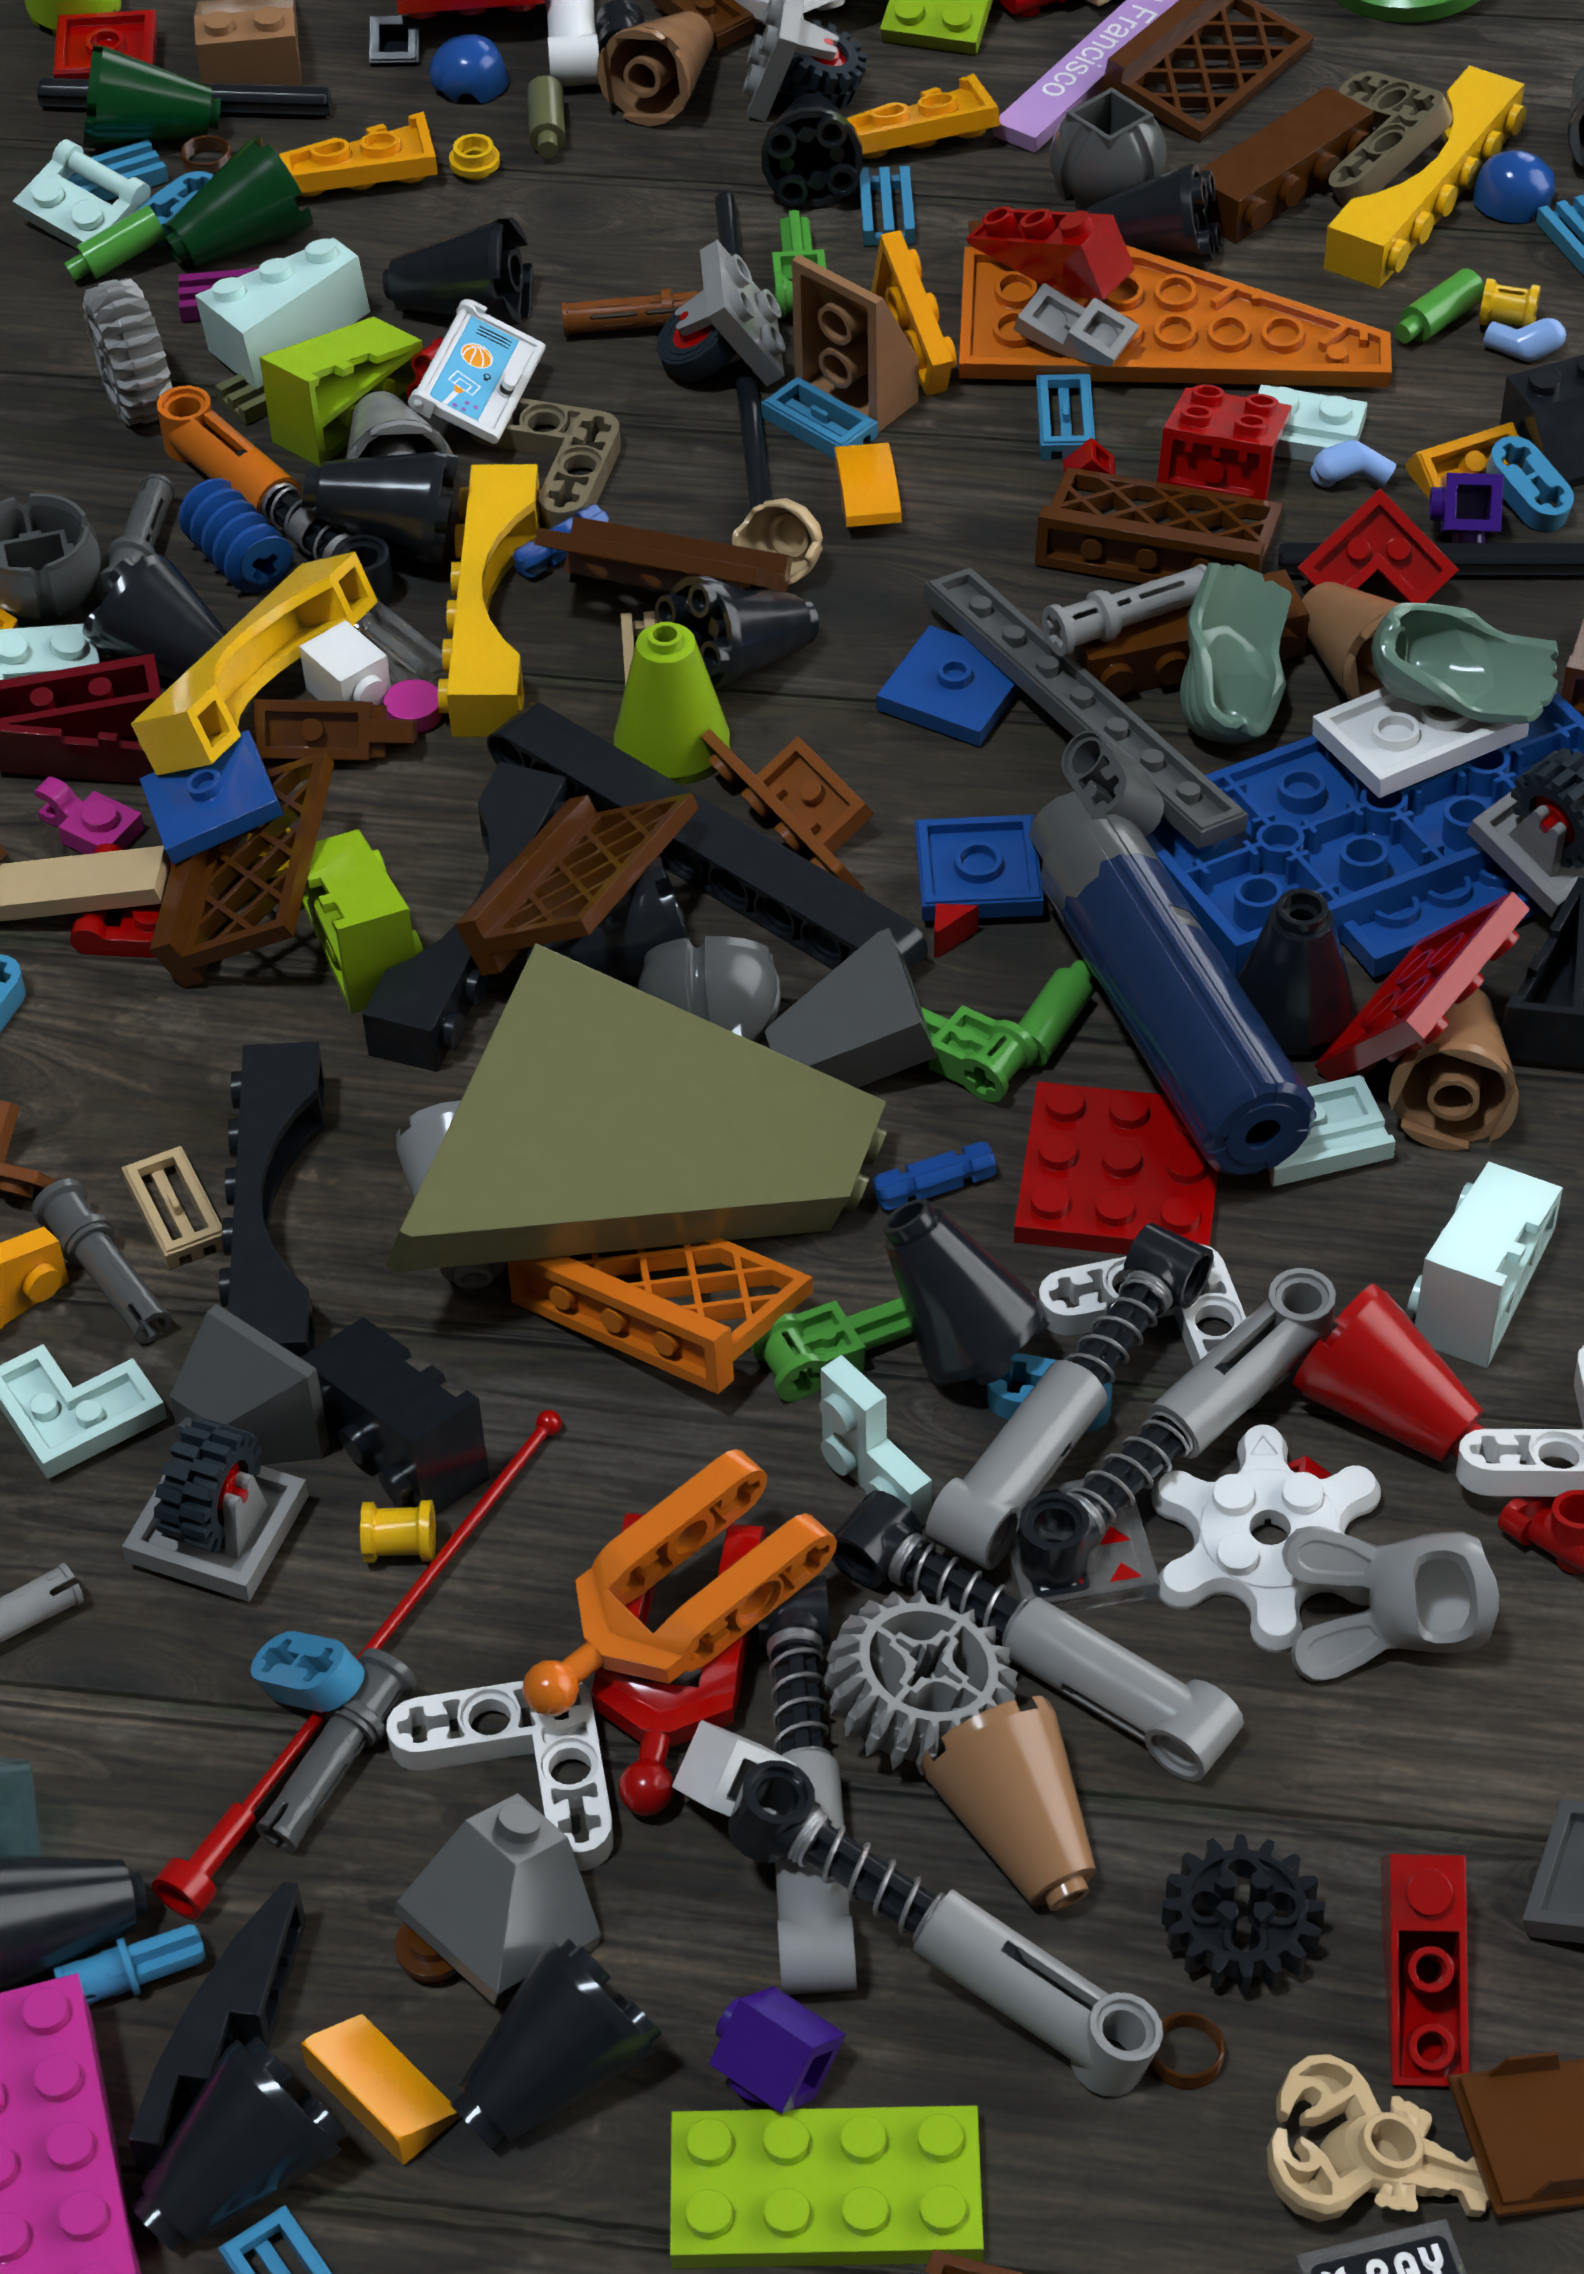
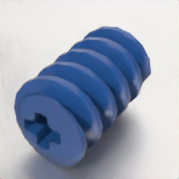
M222 478L208 479L197 484L186 494L180 506L178 516L181 531L219 572L227 578L235 589L245 593H258L271 588L283 579L289 571L294 558L293 547L285 538L281 537L274 526L269 524L262 514L258 513L256 508L246 500L239 490L232 489L230 481Z

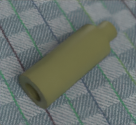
M543 75L534 78L527 87L529 141L543 158H553L566 141L563 87L556 78Z

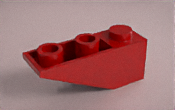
M1002 206L989 211L983 217L982 223L966 238L968 244L1032 280L1042 285L1045 283L1066 297L1096 298L1104 300L1135 269L1115 218L1111 214H1094L1087 211H1049L1046 208L1036 210L1011 209L1009 206Z
M1389 1854L1381 1858V1921L1391 2085L1449 2086L1447 2082L1448 2075L1469 2073L1466 1855Z

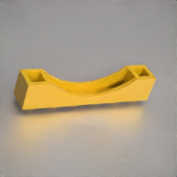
M1469 65L1447 90L1446 102L1452 112L1453 120L1450 126L1442 133L1445 146L1439 155L1421 172L1401 184L1374 194L1352 198L1327 226L1323 269L1378 289L1381 288L1394 271L1400 272L1405 266L1411 251L1418 243L1424 244L1427 241L1433 226L1441 216L1447 217L1451 213L1459 195L1465 189L1469 190L1474 186L1483 164L1490 157L1500 153L1503 144L1511 135L1516 136L1520 132L1527 112L1526 107L1522 106L1524 83Z
M538 464L471 465L469 487H460L459 517L460 521H465V524H456L455 554L456 558H461V562L451 563L452 596H457V600H448L446 608L448 634H453V639H443L442 644L443 672L449 673V677L439 678L438 709L439 713H449L452 737H488L524 707L520 654L500 635L489 618L488 610L491 598L502 577L515 563L513 558L514 551L529 541H533L535 544L537 529L540 527Z
M355 551L303 563L298 566L131 723L139 744L145 752L156 776L212 765L241 737L238 729L239 719L248 702L278 673L301 657L299 646L345 620L354 626L378 602Z

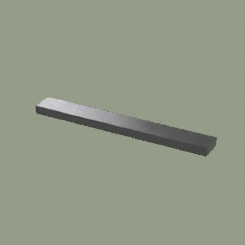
M971 567L924 584L923 600L1074 737L1086 730L1097 731L1138 760L1164 802L1162 817L1197 849L1246 831L1249 815L1075 659L1070 655L1062 657L1055 654L1049 646L1044 632Z

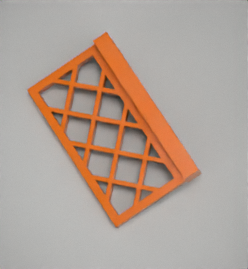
M722 1238L710 1239L697 1244L679 1245L682 1248L652 1252H645V1249H636V1254L599 1258L598 1253L590 1254L591 1259L580 1261L567 1256L507 1262L512 1303L716 1394H719L734 1381L733 1361L772 1329V1326L782 1315L790 1313L813 1293V1277ZM722 1263L734 1269L696 1274L695 1266ZM685 1267L687 1269L688 1276L650 1280L649 1272ZM640 1273L642 1281L627 1283L613 1276ZM770 1285L782 1289L777 1294L749 1297L747 1288ZM738 1290L740 1298L702 1303L701 1294ZM692 1295L693 1304L680 1306L666 1300V1298ZM740 1318L745 1320L732 1333L730 1327L717 1322Z

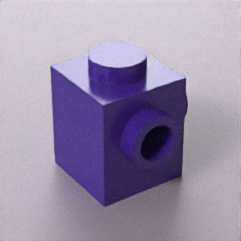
M1446 473L1442 476L1440 487H1431L1429 498V521H1439L1438 534L1451 535V542H1485V536H1495L1501 532L1504 474Z
M775 1986L743 1998L738 1997L726 2008L716 2027V2036L720 2038V2041L709 2065L730 2078V2086L739 2095L756 2103H767L782 2114L816 2099L846 2034Z

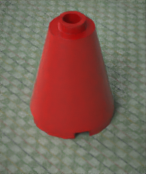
M1375 1283L1370 1284L1358 1294L1334 1321L1338 1326L1325 1342L1319 1339L1302 1363L1292 1382V1385L1302 1393V1396L1439 1463H1443L1451 1454L1458 1459L1460 1441L1463 1437L1474 1430L1485 1429L1477 1423L1484 1412L1482 1407L1387 1290H1382Z

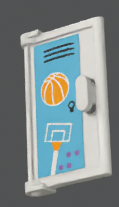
M464 299L460 302L456 310L457 315L418 388L414 389L408 398V404L412 410L429 419L433 413L492 444H497L546 349V345L486 314L487 307L473 300Z

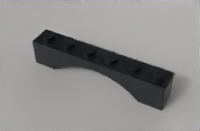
M499 762L478 800L482 844L488 855L489 862L479 894L471 906L568 801L565 776ZM455 925L440 940L413 958L385 971L362 1013L369 1056L438 1072L448 1051L458 1048L464 1033L465 1018L471 1007L479 1006L485 996L488 975H481Z
M319 1041L243 1045L242 1071L231 1072L232 1105L234 1109H239V1119H229L228 1121L229 1153L231 1157H237L236 1167L226 1168L225 1170L226 1201L228 1206H234L233 1217H223L222 1220L223 1252L225 1256H231L230 1268H220L219 1270L220 1303L222 1307H228L230 1313L300 1358L315 1348L316 1327L309 1289L287 1268L275 1250L269 1237V1225L273 1202L286 1173L301 1152L324 1130L326 1082Z

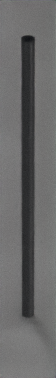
M722 192L715 197L719 242L731 256L737 254L742 258L735 197L729 192ZM743 359L733 362L751 511L752 508L771 500L757 377Z

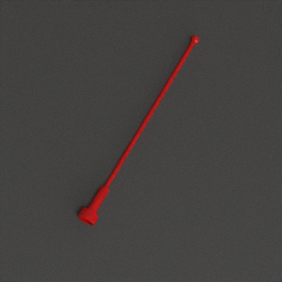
M544 1410L539 1413L536 1418L535 1431L356 1657L357 1660L367 1648L380 1650L545 1438L547 1436H554L561 1430L562 1419L556 1411ZM314 1711L243 1803L234 1802L188 1861L181 1858H171L152 1882V1889L169 1909L187 1919L195 1920L201 1916L217 1895V1889L211 1881L212 1876L254 1824L256 1817L253 1812L326 1720V1712Z

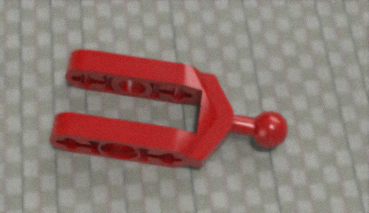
M627 1512L624 1517L621 1533L645 1514ZM734 1523L727 1527L718 1576L765 1540V1527ZM655 1585L640 1597L625 1605L646 1627L648 1626ZM752 1628L713 1660L701 1667L699 1687L637 1681L636 1676L605 1670L602 1666L595 1671L591 1691L593 1709L641 1743L638 1760L625 1768L618 1784L619 1796L632 1813L640 1816L657 1815L668 1808L675 1794V1788L672 1787L674 1778L666 1768L669 1747L671 1748L692 1740L701 1720L720 1728L733 1724L735 1709L739 1702Z

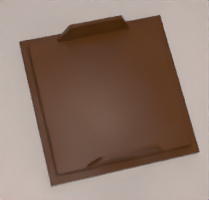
M1554 2051L1507 2057L1493 2070L1448 2075L1447 2082L1495 2218L1584 2206V2059L1559 2062L1558 2052Z

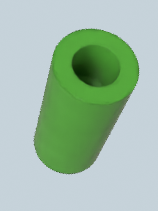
M146 205L78 244L76 247L80 254L66 261L64 265L74 282L90 272L97 279L162 242L167 235L151 207Z
M1461 269L1404 308L1401 313V322L1394 327L1398 340L1403 343H1408L1412 339L1424 342L1482 302L1485 288L1482 279L1470 269Z
M1077 960L1073 962L1070 968L1057 969L1018 1023L1019 1026L1023 1027L1032 1036L1038 1048L1037 1060L1031 1066L1040 1067L1047 1063L1091 999L1093 988L1090 981L1094 976L1085 961Z

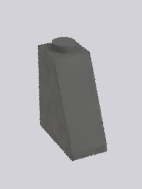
M890 928L877 932L764 1029L771 1050L856 1088L938 1057L906 962Z

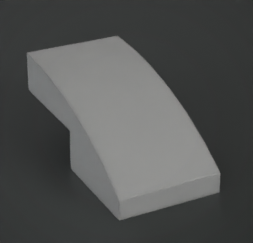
M1043 283L1017 317L1013 330L1065 356L1097 365L1112 366L1137 333L1140 325L1096 298L1090 302L1087 308H1084Z

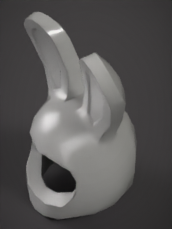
M1307 1526L1296 1529L1286 1539L1282 1550L1283 1563L1287 1571L1299 1581L1309 1584L1367 1587L1369 1593L1368 1610L1311 1625L1300 1631L1294 1639L1291 1650L1292 1663L1298 1674L1310 1682L1337 1678L1365 1664L1385 1649L1456 1653L1474 1651L1489 1643L1499 1612V1591L1496 1578L1486 1560L1481 1542L1477 1537L1462 1531L1438 1532L1412 1537L1393 1544L1377 1546L1321 1526Z

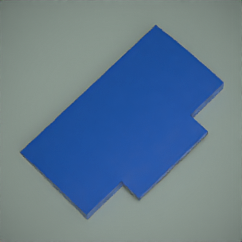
M1556 692L1550 704L1543 707V712L1538 719L1529 722L1527 737L1381 798H1378L1312 735L1205 775L1249 814L1246 831L1197 849L1162 817L1154 831L1145 838L1236 979L1273 905L1278 902L1282 894L1297 888L1316 891L1325 898L1333 914L1340 943L1342 942L1375 978L1393 971L1418 940L1512 891L1530 908L1523 919L1544 912L1466 832L1473 819L1511 792V789L1515 787L1513 783L1518 777L1553 751L1557 750L1558 752L1562 748H1568L1571 755L1576 751L1584 754V717Z

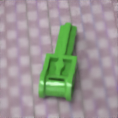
M798 210L789 211V217L780 219L779 232L782 252H772L774 295L781 310V317L778 319H785L787 313H793L792 259L801 255L826 268L824 249L813 250L809 218L800 217Z
M963 1005L950 1019L921 1007L938 1056L928 1060L929 1070L964 1085L972 1095L980 1100L990 1103L1001 1100L1008 1092V1082L1018 1070L1029 1068L1037 1060L1039 1052L1035 1041L1023 1027L1015 1022L1008 1020L996 1021Z
M901 1298L846 1317L835 1300L798 1314H783L772 1326V1329L755 1342L750 1349L755 1358L767 1363L775 1376L774 1388L779 1398L785 1402H795L821 1390L820 1369L840 1355L845 1357L857 1370L863 1373L866 1350L910 1335L912 1331Z

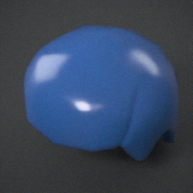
M475 34L461 35L444 42L431 59L428 68L433 88L437 91H442L454 103H458L459 97L463 94H471L482 104L490 102L504 92L510 81L499 49L488 38Z
M1510 150L1497 153L1490 157L1480 169L1473 191L1474 205L1486 216L1502 222L1529 223L1539 207L1550 206L1555 194V174L1541 157L1529 152Z

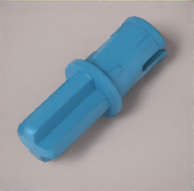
M188 1924L126 1946L123 1937L116 1940L118 1944L116 1947L82 1960L56 1966L53 1970L56 1978L78 1973L88 2005L90 2006L92 2003L129 1991L133 1992L134 1997L141 1995L139 1985L201 1964L205 1960L206 1952L199 1930L195 1925Z

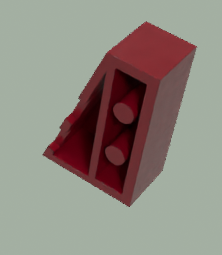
M154 653L0 680V772L141 784L140 778L153 773L154 770L139 744L131 723L162 695Z

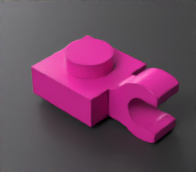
M47 777L34 791L36 797L47 802L38 811V817L44 822L58 827L61 843L82 854H92L96 846L104 843L115 844L125 850L144 830L141 812L96 791H93L82 801L67 784L55 777Z

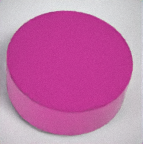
M419 679L401 681L389 688L384 696V705H387V719L418 721V734L434 728L442 719L443 713H439L438 688L428 681Z

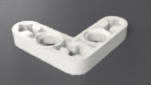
M1206 1245L1203 1246L1213 1250L1214 1260L1209 1279L1204 1287V1295L1199 1296L1192 1306L1187 1309L1176 1305L1166 1313L1156 1316V1318L1170 1315L1175 1316L1193 1366L1246 1319L1222 1257L1217 1251ZM1127 1256L1062 1269L1049 1274L1042 1281L1039 1288V1303L1050 1318V1324L1047 1329L1063 1336L1091 1332L1090 1327L1093 1320L1099 1316H1105L1106 1303L1112 1298L1119 1297L1114 1287L1124 1281L1123 1268ZM1094 1290H1102V1303L1098 1302V1292L1093 1293ZM1069 1297L1070 1302L1078 1306L1067 1308L1066 1303L1058 1299ZM1207 1317H1217L1228 1322L1232 1329L1224 1335L1211 1336L1200 1331L1196 1324Z
M1584 1345L1578 1352L1574 1375V1389L1583 1429L1474 1430L1466 1434L1460 1441L1456 1476L1461 1485L1471 1492L1486 1496L1557 1497L1566 1491L1584 1490ZM1547 1457L1563 1458L1570 1461L1574 1466L1566 1469L1554 1468L1544 1464L1541 1460ZM1520 1460L1526 1461V1465L1520 1464Z
M524 1680L416 1697L403 1701L392 1710L387 1719L386 1727L390 1751L393 1759L398 1764L412 1771H427L535 1753L544 1817L568 1837L579 1871L596 1868L608 1859L613 1850L614 1842L612 1817L592 1698L587 1686L582 1682L578 1684L577 1699L569 1710V1718L555 1720V1717L541 1716L530 1709L532 1726L523 1727L521 1708L529 1707L523 1698L522 1686ZM487 1711H499L510 1718L508 1726L500 1733L494 1735H482L471 1728L474 1718ZM449 1720H458L460 1738H451ZM426 1726L428 1732L427 1741L414 1743L412 1728ZM568 1759L580 1760L591 1769L588 1776L576 1784L559 1783L550 1774L557 1764ZM584 1807L589 1841L575 1843L574 1836L572 1835L570 1809Z

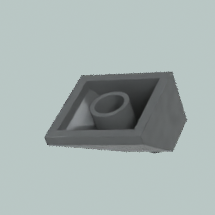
M215 1304L207 1311L169 1396L176 1423L174 1432L179 1442H181L180 1432L186 1425L191 1426V1422L195 1418H206L255 1434L258 1438L256 1444L261 1446V1454L256 1461L261 1462V1465L323 1458L331 1451V1444L317 1369L229 1311Z
M518 1793L465 1820L397 1900L394 1913L494 2005L518 1991L541 1952L552 1941L560 1947L569 1938L576 1946L581 1945L588 1952L599 1945L602 1936L568 1837Z

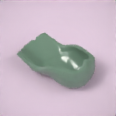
M1209 563L1195 600L1188 611L1187 628L1190 654L1180 686L1181 712L1190 729L1201 738L1229 746L1249 743L1260 738L1268 731L1273 722L1286 687V680L1279 656V647L1292 599V594L1289 590L1281 587L1273 580L1264 582L1263 574L1240 564H1235L1233 567L1231 565L1221 566L1219 563Z
M1400 603L1382 617L1373 638L1371 654L1374 671L1384 687L1394 696L1419 706H1440L1482 723L1523 724L1538 719L1543 712V707L1550 704L1554 694L1557 692L1558 680L1552 677L1557 672V664L1553 661L1558 657L1557 641L1506 634L1495 629L1476 613L1466 608L1428 603Z

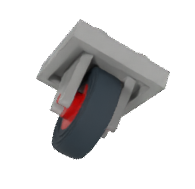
M718 240L712 242L700 250L704 289L679 307L667 320L658 336L656 351L665 368L672 375L683 381L701 380L713 375L722 367L743 359L762 382L768 386L784 377L782 352L786 350L778 326V318L781 317L779 304L769 290L764 289L761 291L752 281L751 273L739 255L731 256Z

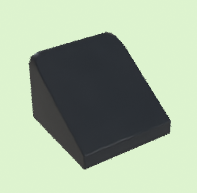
M370 16V66L419 65L422 42L420 19H414L410 16Z

